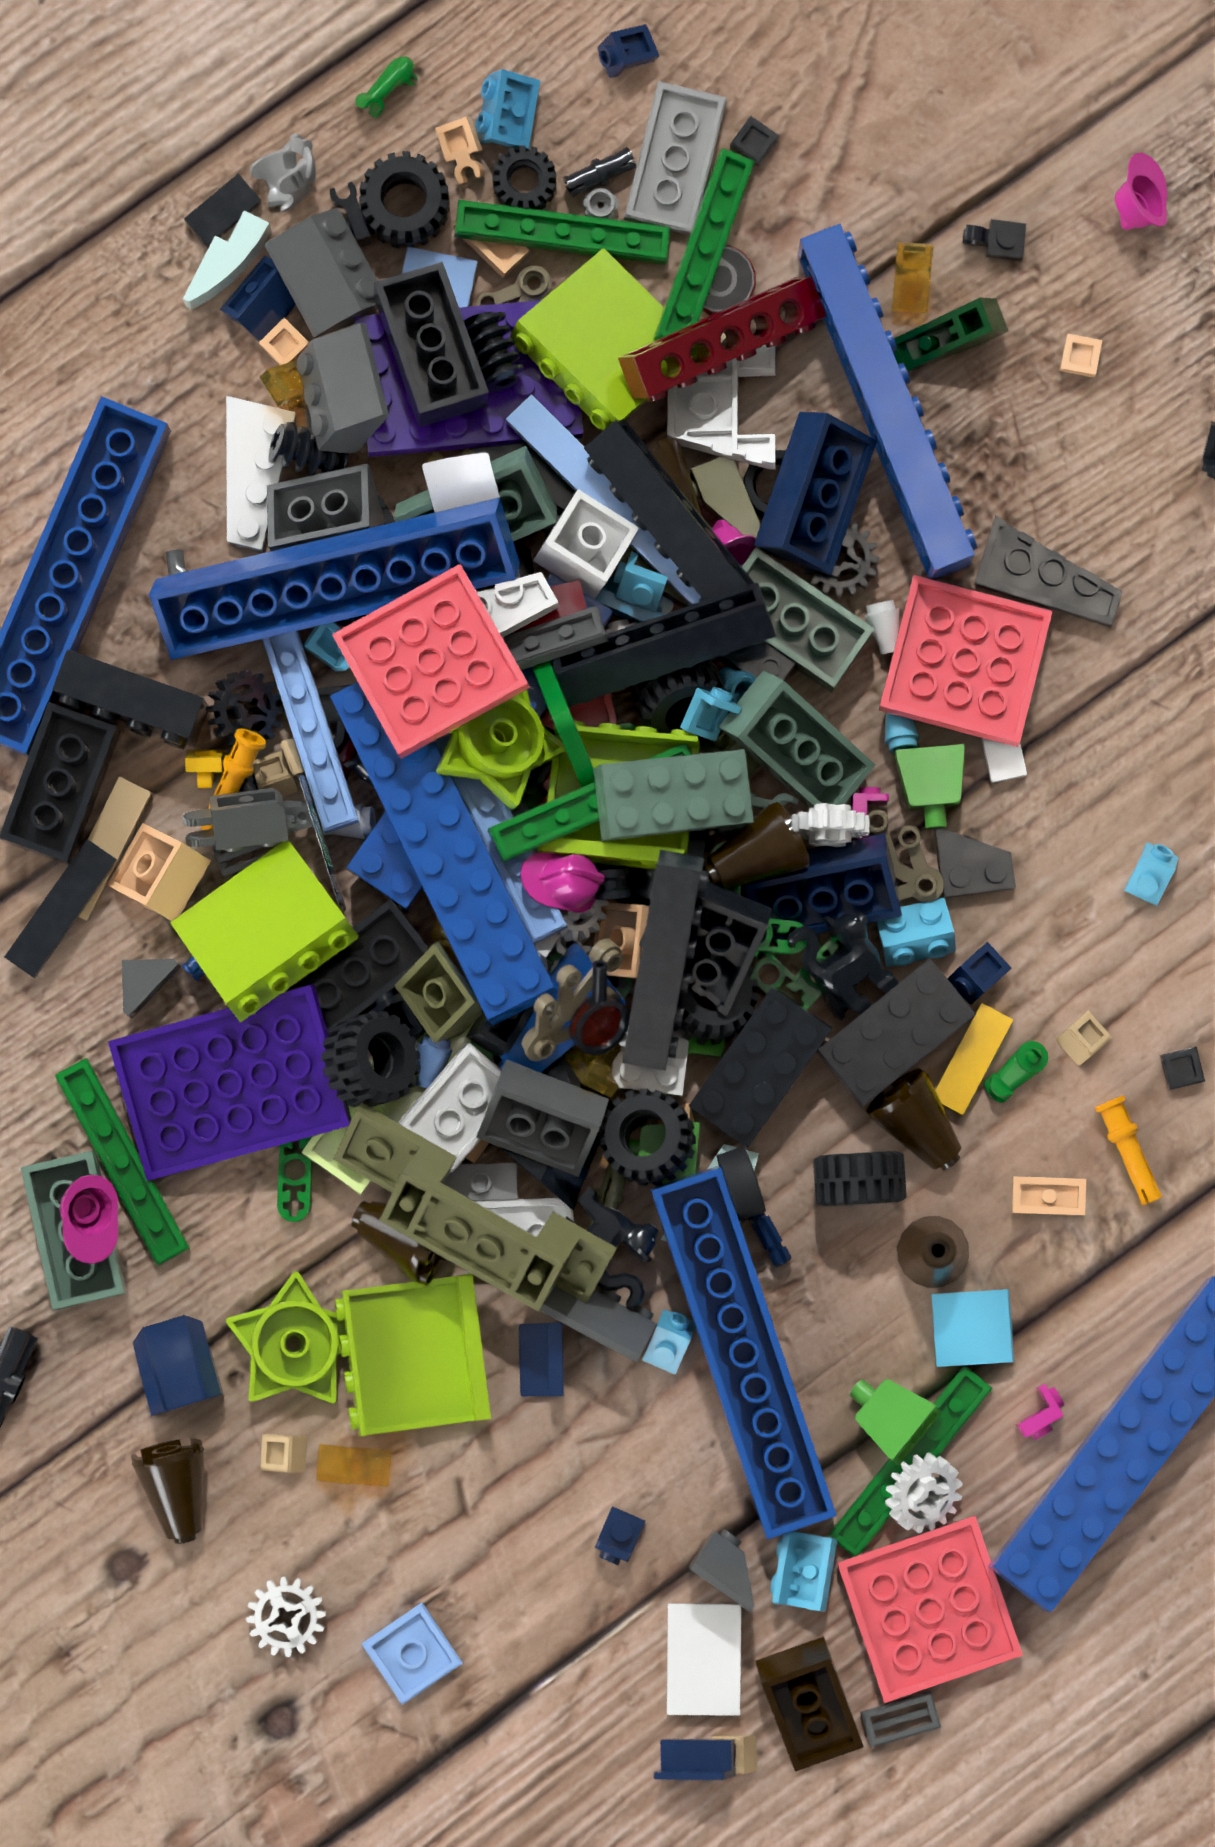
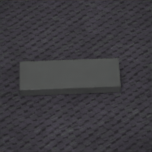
M597 606L503 637L520 670L608 641Z

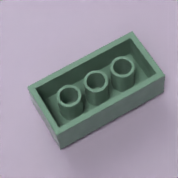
M526 446L491 461L499 497L513 541L556 523L557 506ZM429 490L397 503L394 514L395 522L434 513Z
M755 548L742 568L754 583H759L775 630L776 637L767 639L764 642L795 662V669L830 693H833L873 635L875 628L758 548Z
M764 670L737 702V705L742 707L740 713L729 712L718 726L808 808H814V804L819 803L845 804L875 766L865 754L784 680Z
M745 749L609 763L593 768L602 841L737 827L754 822Z
M88 1151L21 1167L52 1310L65 1309L128 1294L117 1244L111 1255L106 1259L89 1264L80 1262L71 1256L63 1238V1223L60 1213L61 1200L70 1185L80 1177L91 1174L102 1176L97 1153Z

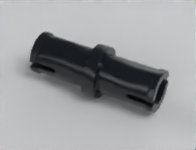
M625 147L623 150L602 160L598 158L591 160V165L568 176H564L563 181L565 184H568L565 187L570 196L574 198L576 195L599 184L601 187L608 185L610 179L637 167L636 162L632 161L634 157L629 148Z

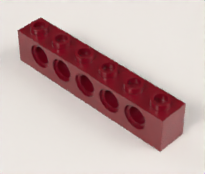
M812 276L794 277L619 357L618 360L632 398H647L648 402H653L668 395L667 389L676 385L677 388H684L698 381L696 376L707 372V375H711L727 368L726 362L736 358L737 361H742L757 354L756 348L766 345V348L785 342V335L795 331V334H801L816 327L814 322L826 317ZM782 306L785 310V318L783 321L780 317V309ZM752 320H754L756 324V331L754 335L751 332L750 328ZM723 333L725 334L727 339L725 348H723L721 344V336ZM693 346L697 350V358L695 362L691 357V350ZM663 360L667 363V373L665 376L661 370Z

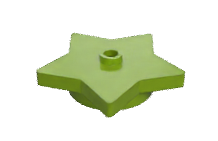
M525 690L452 730L450 740L436 772L440 775L479 779L509 809L513 810L521 801L531 770L559 757L566 750L563 743L542 726L538 714L530 704L528 692Z
M294 1271L269 1307L226 1318V1324L251 1356L248 1400L250 1402L292 1388L332 1404L336 1402V1358L341 1353L339 1335H345L344 1320L337 1321L336 1312L321 1308L298 1271ZM292 1336L300 1340V1347L295 1351L289 1350L286 1346L287 1339Z

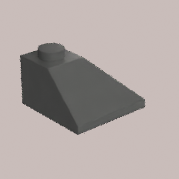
M726 1529L721 1534L713 1530L689 1564V1568L751 1612L754 1608V1601L745 1553L739 1548L742 1541Z

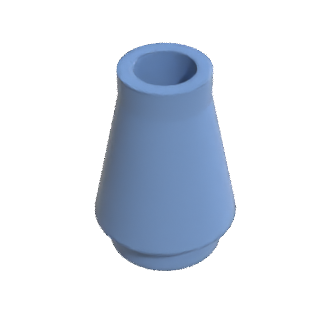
M429 1035L422 1036L421 1043H417V1051H420V1059L417 1060V1065L420 1066V1072L417 1074L416 1086L428 1088L445 1068L453 1051L449 1049L450 1040L434 1043Z

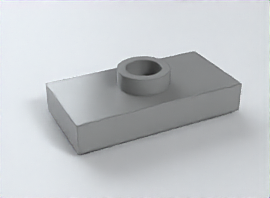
M517 1163L460 1164L453 1173H449L445 1185L472 1201L518 1199Z

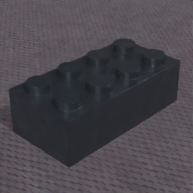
M443 261L374 282V300L419 428L488 407L489 392Z
M68 649L52 689L59 698L58 702L62 703L64 708L83 714L85 709L93 711L92 714L97 716L96 719L117 726L118 721L127 723L126 726L131 728L130 731L151 738L153 732L161 735L164 743L182 750L185 749L186 744L192 747L196 746L208 713L206 706H209L201 696Z
M48 702L0 832V839L10 845L69 865L77 853L121 731L118 727Z
M392 899L388 900L353 927L359 938L287 990L290 991L312 984L315 985L327 1032L332 1027L338 1026L337 1023L367 1013L375 1007L374 1001L388 992L396 991L397 989L394 985L429 949Z
M928 959L821 1046L816 1053L862 1108L973 1018L976 1013L935 963Z
M773 986L693 1098L689 1107L748 1148L833 1027Z

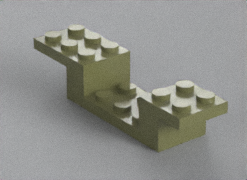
M364 1103L359 1105L334 1160L392 1192L379 1221L538 1312L554 1286L582 1302L588 1303L614 1255L616 1247L555 1212H552L538 1236L535 1237L444 1185L457 1156Z

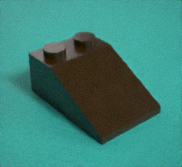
M824 1636L755 1661L762 1687L795 1772L864 1748Z

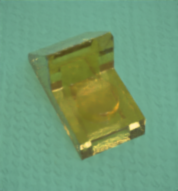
M897 242L894 258L892 311L927 313L933 244Z
M297 359L267 369L259 376L278 407L281 406L282 409L290 411L305 402L301 376L297 371Z
M595 1033L590 1039L583 1042L587 1044L595 1043L603 1039L604 1036ZM617 1044L612 1050L604 1054L593 1056L584 1053L574 1045L562 1055L584 1085L612 1098L619 1085L611 1075L612 1069L610 1066L622 1048L620 1044Z
M319 1444L316 1480L341 1484L389 1487L392 1450Z

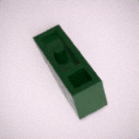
M980 297L894 338L897 346L894 355L897 364L903 363L907 372L977 347L1009 332L997 299Z

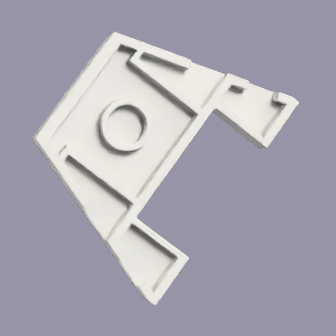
M763 345L761 348L756 349L757 354L742 361H737L736 358L726 362L727 368L718 373L707 375V372L696 376L698 381L690 386L677 388L676 385L669 388L667 437L677 439L683 447L770 470L776 469L775 434L738 435V378L776 376L775 346L766 348V345Z

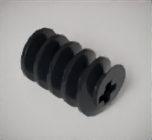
M484 312L464 320L488 392H498L513 386L518 381L517 375L525 370L522 364L512 365V362L520 357L519 352L507 351V349L515 345L514 338L503 339V336L511 331L510 326H498V323L506 318L505 312Z
M287 422L278 426L272 437L268 456L269 463H274L279 455L282 456L281 466L287 468L291 461L294 460V470L298 473L301 472L306 464L308 465V476L315 475L318 469L321 470V473L345 469L349 459V453L319 451L315 435L310 433L307 427L300 426L297 429L296 424L293 422Z

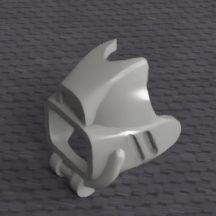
M296 133L290 135L291 141L287 142L283 149L265 155L255 161L250 167L251 175L254 178L265 180L268 186L269 206L283 205L280 207L281 213L294 208L310 192L311 183L316 180L315 161L311 152L313 144L310 140L303 139L301 135ZM296 152L303 156V158L299 161L298 164L296 159Z

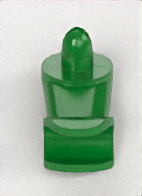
M405 56L391 61L367 93H360L356 96L355 104L361 109H366L370 105L369 115L373 118L378 117L385 107L383 101L396 87L401 86L403 83L414 86L415 83L411 81V78L418 81L417 75L413 72L414 62Z
M1035 1041L1022 1044L997 1073L994 1072L984 1081V1088L988 1095L996 1102L1004 1103L1014 1094V1090L1045 1068L1048 1063L1047 1050L1042 1044Z

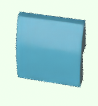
M1009 1289L931 1294L936 1367L1015 1362Z

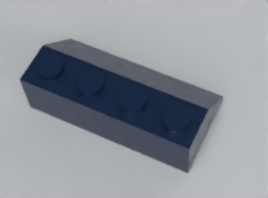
M799 412L754 546L778 559L832 575L877 440L829 413Z
M885 833L854 839L842 847L820 846L807 849L810 864L803 870L744 885L748 899L772 908L770 919L796 921L803 926L813 928L817 933L831 931L823 920L825 916L835 920L844 914L854 915L862 912L868 918V923L902 916L893 861ZM771 925L773 936L770 943L775 942L776 939L787 940L789 934L795 929L790 928L787 934H776L778 926ZM766 933L764 934L760 943H762L765 940Z

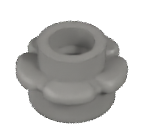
M596 188L589 192L583 200V206L586 207L585 214L588 217L612 219L615 215L614 211L618 209V200L608 189ZM602 202L604 207L598 208L597 204Z

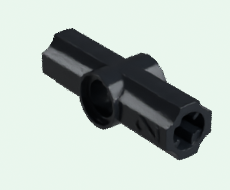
M9 1326L0 1345V1428L5 1420L10 1404H14L26 1377V1374H24L25 1369L39 1340L38 1337L12 1326Z

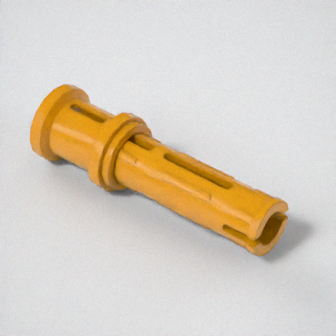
M239 728L234 734L236 741L230 755H226L223 759L224 772L213 796L239 793L245 778L250 777L254 772L253 763L259 750L264 749L266 745V740L261 735L248 729ZM213 825L200 826L203 830L213 829Z
M1121 1095L1094 1108L1096 1112L1101 1113L1109 1132L1106 1135L1108 1141L1110 1140L1111 1143L1115 1142L1141 1201L1140 1203L1145 1205L1148 1202L1150 1203L1163 1197L1159 1190L1136 1137L1138 1132L1137 1123H1132L1124 1105L1126 1098L1124 1095Z

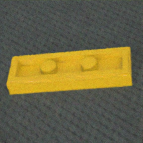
M983 1003L980 1004L976 1015L968 1026L935 1089L943 1106L960 1115L964 1114L1013 1019Z

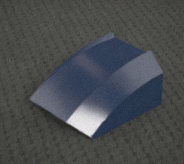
M182 1315L143 1327L133 1341V1346L152 1416L224 1394L202 1321Z

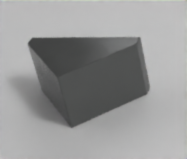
M174 959L122 960L123 1012L130 1018H133L182 966Z

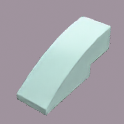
M243 211L228 242L217 236L214 237L183 297L186 307L193 310L212 299L228 287L249 266L272 232L269 222Z

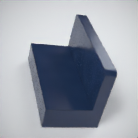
M264 255L220 310L229 319L243 326L260 342L290 313L296 303L273 260Z
M562 1323L519 1325L521 1396H564Z
M735 1739L660 1740L661 1770L654 1772V1780H726L736 1776Z

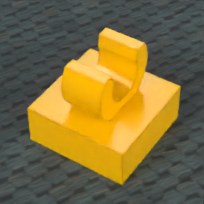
M188 750L185 757L186 772H197L198 788H212L214 772H222L224 750Z

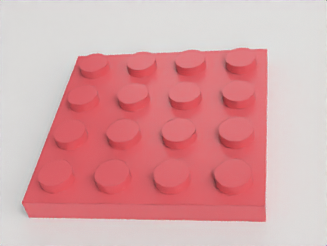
M461 564L332 634L400 759L530 688Z
M913 575L878 711L1018 747L1052 611Z
M975 1515L837 1562L884 1703L1023 1656L995 1572L988 1567L991 1560Z

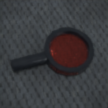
M602 960L593 962L592 998L586 1000L577 1008L569 1026L570 1038L581 1051L592 1056L604 1054L619 1044L628 1030L630 1020L625 1006L617 998L607 994V963Z

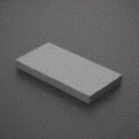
M658 81L624 216L625 220L670 227L671 231L690 235L703 199L727 97Z

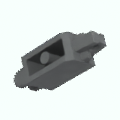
M275 788L209 796L210 809L196 810L185 813L182 816L183 824L187 827L213 825V829L188 833L185 837L187 846L194 848L216 845V850L228 852L240 851L246 846H276L280 842L289 841L288 833L314 826L306 801H283L282 793Z

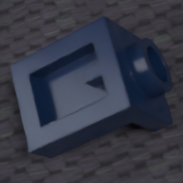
M647 24L611 32L597 47L599 60L602 66L605 67L609 78L617 77L624 69L652 63L660 56Z
M986 942L947 979L962 998L972 1005L1012 968Z
M612 1506L595 1544V1548L601 1550L599 1557L616 1565H619L621 1559L629 1562L645 1520Z

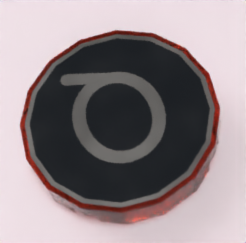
M725 245L702 310L707 314L713 315L752 297L756 284V272L751 260L741 250Z

